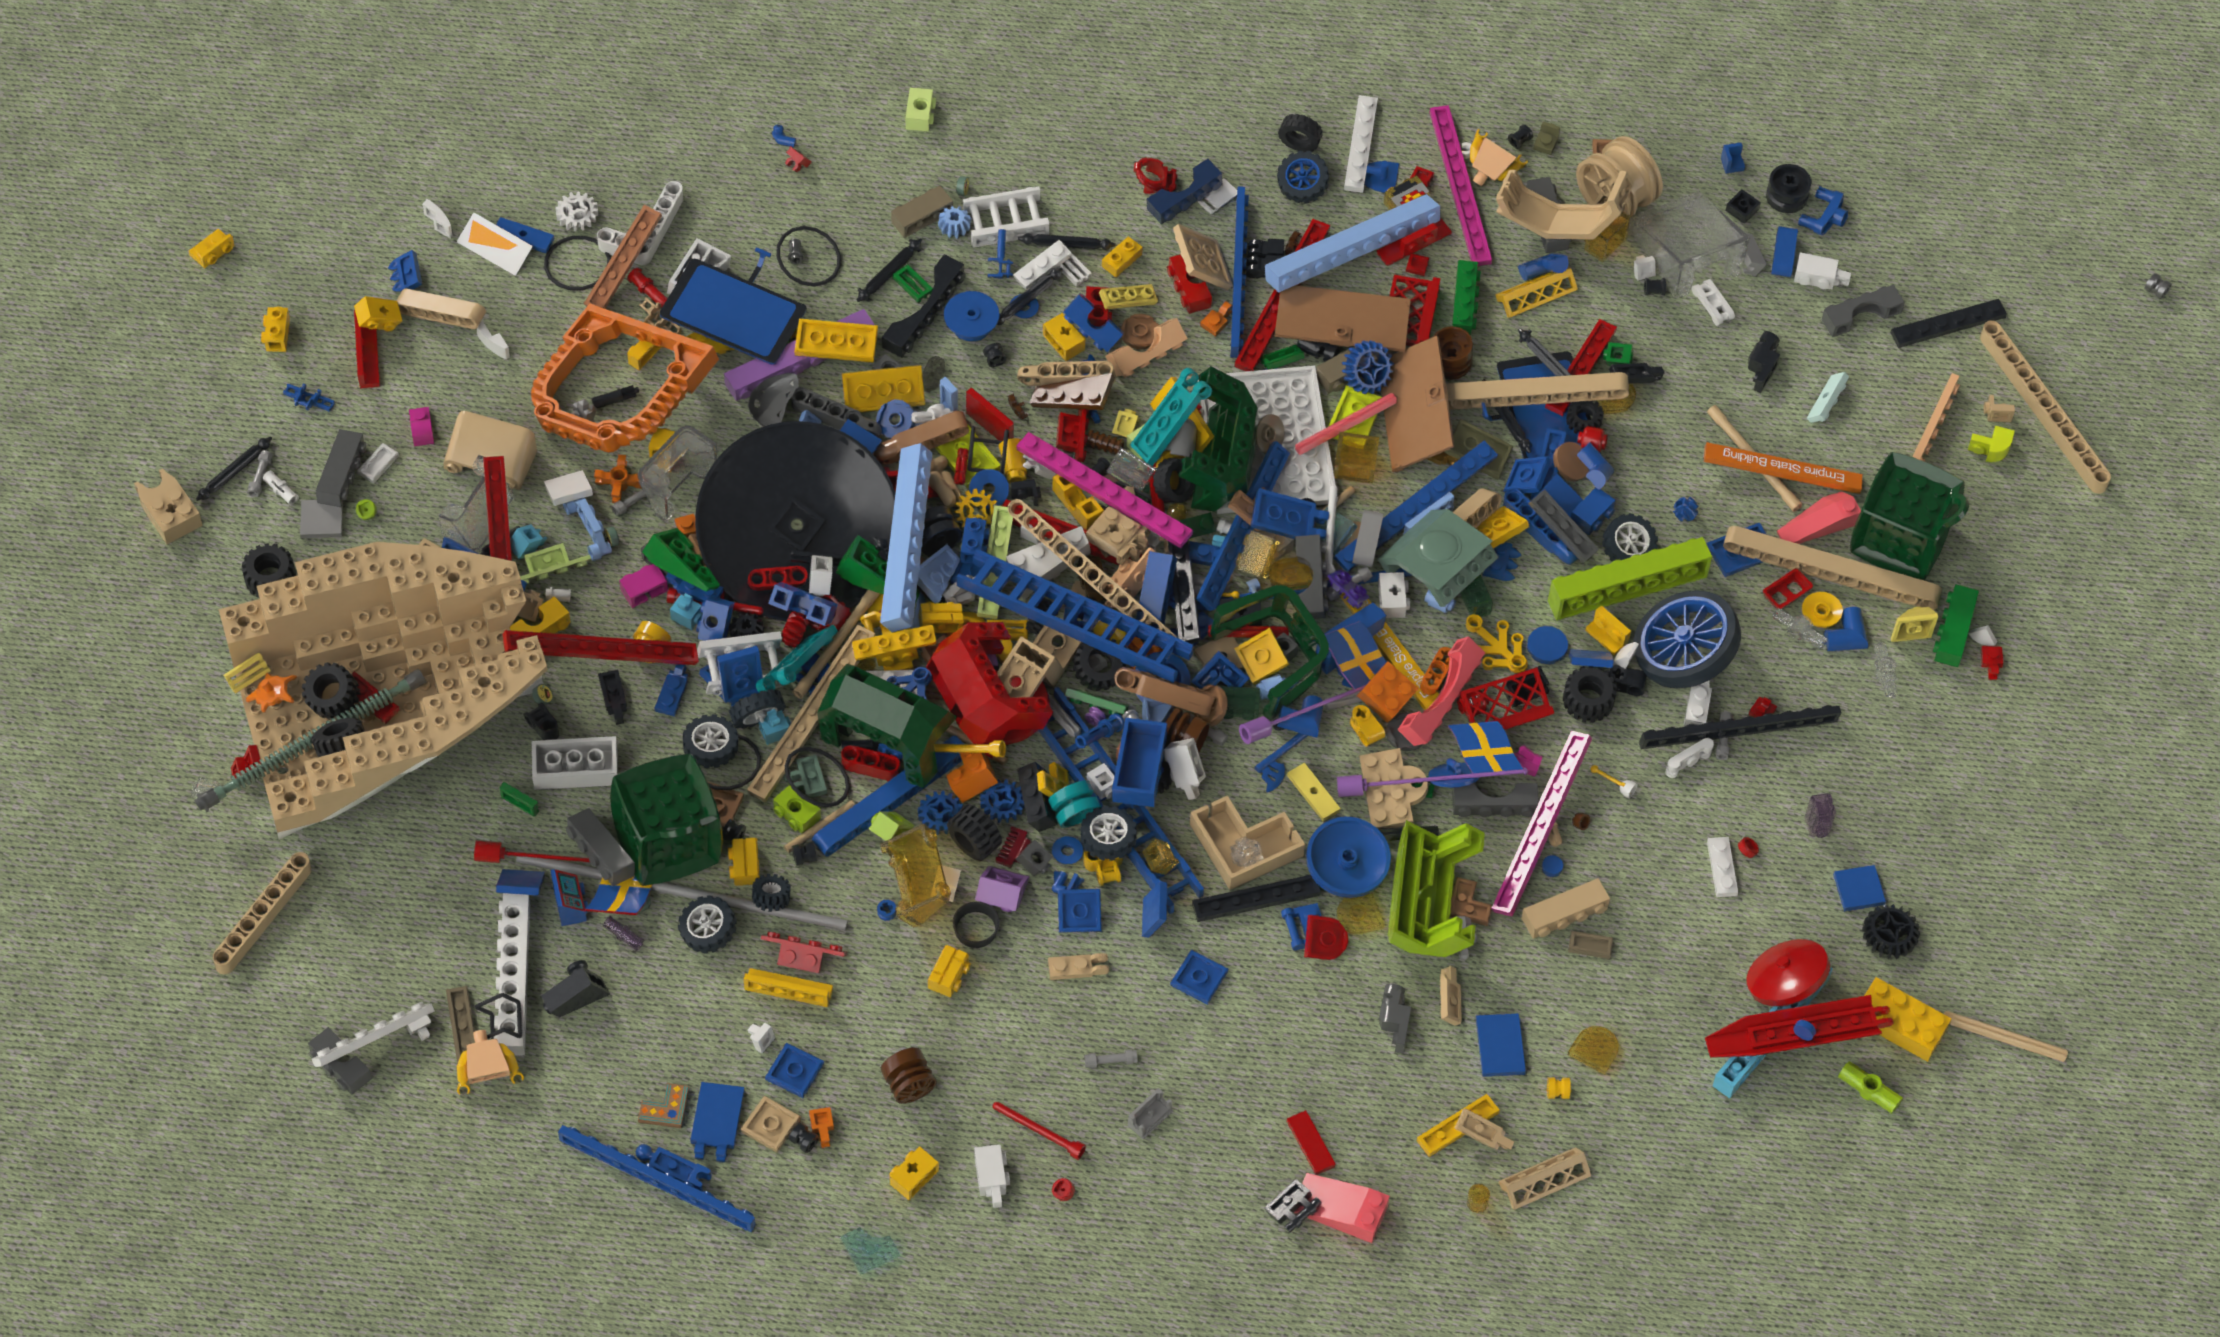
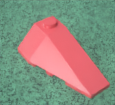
M1841 491L1821 498L1777 530V534L1780 539L1800 544L1855 526L1861 510L1853 496Z

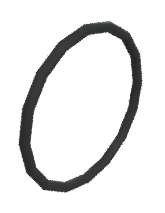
M809 226L791 228L781 236L777 244L776 258L780 268L790 279L801 285L812 287L825 285L836 277L841 267V254L837 244L827 233L818 228ZM800 230L815 231L826 237L833 245L837 254V267L833 274L826 280L815 283L802 281L792 276L784 267L780 257V248L785 237L792 232Z
M570 236L560 239L550 247L544 259V269L548 278L558 287L570 291H583L594 287L597 281L583 287H570L559 283L552 277L548 269V258L552 251L561 243L573 239H585L598 245V240L588 236ZM605 252L608 264L611 256L608 252Z
M738 734V738L746 741L754 749L757 756L756 768L752 775L742 783L732 786H716L708 783L710 788L715 790H733L745 786L755 778L760 770L761 755L757 746L749 738Z
M813 747L797 748L788 755L784 765L786 779L791 788L803 800L813 805L827 808L838 806L847 798L850 790L849 777L843 765L834 756L822 749ZM812 751L831 759L839 767L845 778L846 789L843 796L836 802L831 803L817 802L805 796L794 785L790 777L789 764L791 758L799 752Z

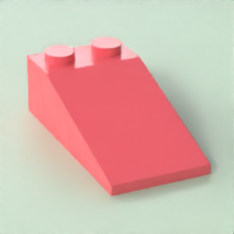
M1306 1173L1302 1184L1312 1194L1308 1201L1311 1202L1317 1197L1322 1202L1316 1208L1317 1211L1307 1218L1372 1243L1387 1210L1390 1196L1368 1187ZM1300 1206L1294 1213L1298 1214L1304 1207Z

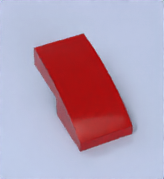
M249 745L244 757H235L231 767L232 775L237 778L236 773H239L241 776V770L246 773V767L251 770L250 765L253 764L256 767L254 763H260L257 745Z

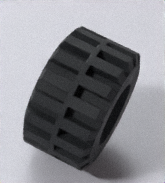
M266 543L262 547L258 545L255 550L251 549L249 551V555H245L244 562H242V572L246 587L252 595L256 593L257 598H259L258 585L296 576L290 552L286 551L282 546L278 548V544L269 546V543ZM269 567L278 568V571L271 575L259 574L262 570Z
M1085 643L1080 645L1073 660V671H1076L1075 677L1077 679L1080 678V684L1083 686L1085 684L1088 685L1087 689L1092 690V687L1096 688V691H1100L1102 688L1108 690L1111 686L1114 687L1116 685L1114 679L1116 671L1126 666L1125 663L1121 662V659ZM1093 654L1105 655L1111 662V669L1105 673L1096 672L1090 667L1088 658Z
M329 662L324 663V666L319 664L316 666V670L311 669L309 671V677L305 676L304 678L306 684H302L304 701L316 714L324 719L326 717L328 720H331L336 715H339L341 718L340 713L343 712L346 715L345 710H350V707L355 708L354 703H358L359 698L357 695L360 694L359 684L342 665L339 666L334 662L332 665ZM332 683H339V690L334 697L322 699L323 692L327 686Z
M1583 666L1580 667V671L1575 669L1568 676L1563 693V705L1565 708H1568L1567 712L1569 715L1574 714L1573 718L1576 720L1582 718V722L1590 720V723H1594L1596 719L1601 721L1604 716L1607 717L1613 709L1617 693L1614 678L1609 677L1607 671L1602 672V668L1599 667L1593 669V666H1589L1586 669ZM1593 690L1600 697L1594 699L1586 698L1580 691Z
M358 718L339 719L318 729L311 737V741L317 756L321 757L345 751L343 737L365 732V729Z
M973 805L963 807L947 823V829L955 844L974 860L983 861L1002 844V837L995 823L986 813Z

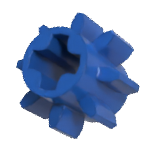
M1681 497L1675 502L1673 513L1681 522L1684 519L1691 521L1697 516V508L1699 506L1692 497L1688 499Z

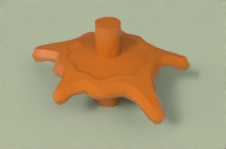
M266 673L265 679L259 683L257 689L246 697V702L256 700V703L261 705L263 713L266 712L269 706L280 704L283 700L294 703V699L287 692V684L295 680L297 676L291 675L283 678Z

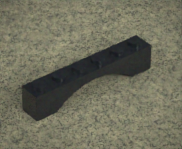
M945 254L941 257L934 267V287L929 299L916 313L890 325L882 336L883 349L903 358L906 352L909 353L912 350L915 340L922 337L924 328L927 324L930 325L933 322L936 312L942 310L947 297H951L956 285L963 282L966 275L963 263Z

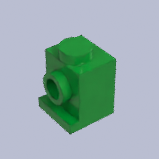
M1608 342V349H1604L1603 360H1606L1607 366L1612 364H1632L1634 352L1632 344ZM1621 355L1622 358H1621V359H1618V358H1615V356Z

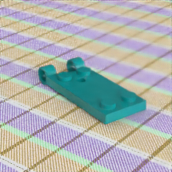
M1188 367L1182 370L1178 380L1130 444L1142 459L1151 466L1160 458L1163 451L1196 409L1199 402L1209 398L1212 393V388L1205 381L1198 382L1199 376L1192 368ZM1192 374V377L1186 380L1187 376ZM1194 385L1192 392H1190L1187 387ZM1206 387L1204 392L1199 394L1200 390Z
M834 624L806 637L765 677L756 682L757 691L760 693V691L775 690V681L784 686L794 682L796 674L802 670L801 666L822 646H826L833 641L832 637L838 632Z

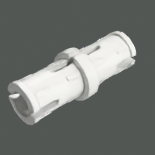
M271 470L264 474L263 481L273 488V492L276 495H280L289 505H293L298 501L299 496L288 487V483L285 480L278 478Z

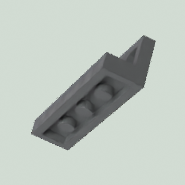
M1545 489L1529 502L1532 509L1582 564L1592 558L1599 550Z

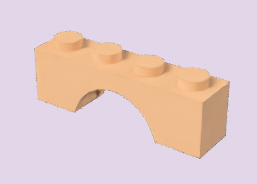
M1173 318L1154 328L1153 343L1146 351L1138 352L1127 345L1121 346L1105 355L1107 361L1112 363L1116 377L1123 376L1126 378L1135 373V368L1140 367L1141 369L1151 364V359L1156 358L1157 360L1167 355V350L1171 348L1175 350L1183 346L1182 342L1188 338L1178 319Z

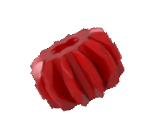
M795 611L790 613L781 633V642L785 643V645L794 648L799 645L809 623L804 614Z

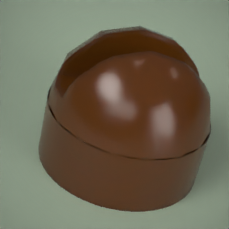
M1576 813L1575 817L1572 818L1573 826L1580 830H1586L1590 824V816L1585 813Z

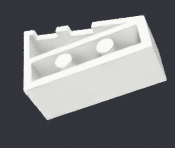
M696 238L671 277L667 294H671L691 259L701 260L725 271L730 266L731 255Z

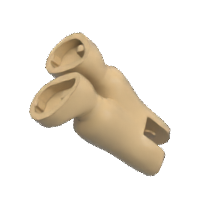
M939 456L935 459L932 457L929 487L938 494L945 506L957 507L955 503H961L959 496L962 493L954 483L951 473L944 471L948 465V460L945 456Z

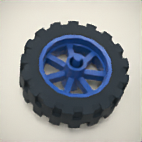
M1297 151L1295 154H1289L1287 159L1284 158L1282 160V165H1279L1277 173L1278 185L1282 194L1286 195L1287 199L1294 200L1296 203L1304 202V204H1307L1309 201L1313 200L1314 202L1318 200V197L1323 196L1324 190L1329 186L1330 178L1325 161L1320 159L1318 154H1312L1311 151ZM1303 166H1308L1310 168L1306 171L1303 168ZM1300 167L1301 169L1298 172L1294 170L1295 168ZM1313 170H1315V171L1317 172V175H1309V174H1310ZM1291 173L1297 176L1296 178L1289 180V176ZM1309 180H1316L1312 185L1309 183ZM1299 181L1298 187L1292 185L1293 183Z

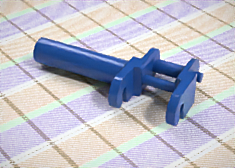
M998 229L997 258H988L989 262L999 263L998 274H988V278L1003 279V276H1006V278L1013 276L1010 273V266L1013 264V261H1010V259L1003 261L1005 258V229ZM1002 264L1006 265V273L1002 272Z

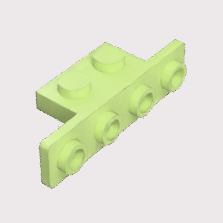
M564 543L524 555L529 574L520 576V578L526 581L527 584H529V580L534 578L540 581L548 578V574L553 572L559 575L568 572V568L576 566V569L587 566L591 556L587 555L569 561Z

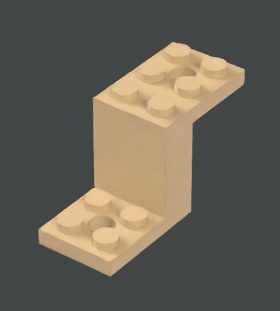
M1045 625L1033 643L1021 636L997 672L1010 698L1032 697L1042 681L1054 688L1083 642ZM1057 637L1064 639V643L1060 647L1053 646V641ZM1013 678H1021L1022 683L1019 687L1011 686Z

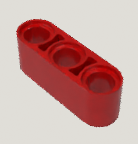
M802 566L755 569L748 576V586L755 591L773 590L775 584L778 583L772 580V576L780 574L783 577V583L799 588L805 585L808 573ZM796 572L802 573L804 579L801 581H796L793 579L792 575ZM758 575L763 579V582L761 584H754L751 578Z
M851 745L844 747L841 751V762L847 771L890 781L900 774V761L893 755ZM853 757V758H855V759H853V760H848L847 758ZM873 762V763H875V764H873V765H868L867 763ZM893 767V768H895V769H893V770H888L887 768Z

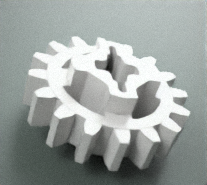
M571 192L568 198L562 196L563 201H558V207L555 208L557 221H560V225L564 226L566 224L567 230L573 227L574 231H577L578 228H581L583 231L586 225L592 227L591 222H596V216H598L597 202H594V198H588L587 193L581 196L580 192H577L576 195H573Z

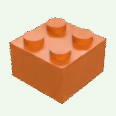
M1387 661L1357 694V697L1388 723L1419 688Z

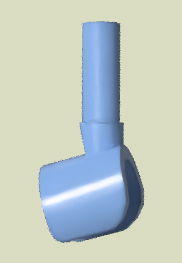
M1257 578L1246 582L1249 586V593H1255L1261 589Z

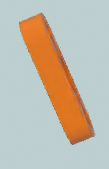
M1442 647L1438 650L1420 683V689L1423 693L1434 695L1438 691L1449 671L1450 657L1447 654L1451 648ZM1444 656H1447L1448 658L1446 659L1445 663L1442 662V658ZM1433 668H1439L1443 673L1437 674L1433 671ZM1430 680H1434L1433 685L1429 686Z

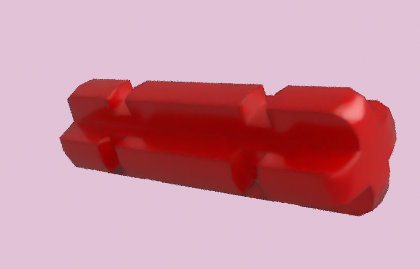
M959 448L957 452L954 483L956 485L965 484L968 449Z

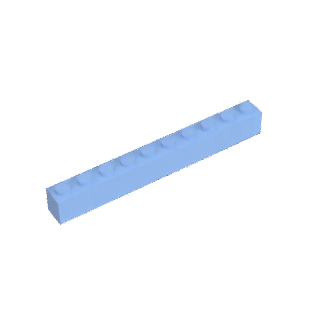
M1427 194L1266 264L1265 279L1275 290L1281 292L1440 221V205Z
M922 443L902 448L900 452L880 623L891 632L911 628L913 625L932 452Z

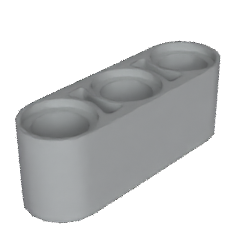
M1369 510L1363 511L1352 563L1369 567L1373 566L1383 513Z

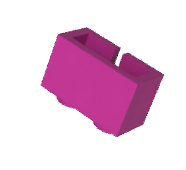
M654 564L646 565L641 570L633 574H627L619 580L620 590L631 608L648 601L645 595L647 592L653 599L668 591L666 578L659 567Z

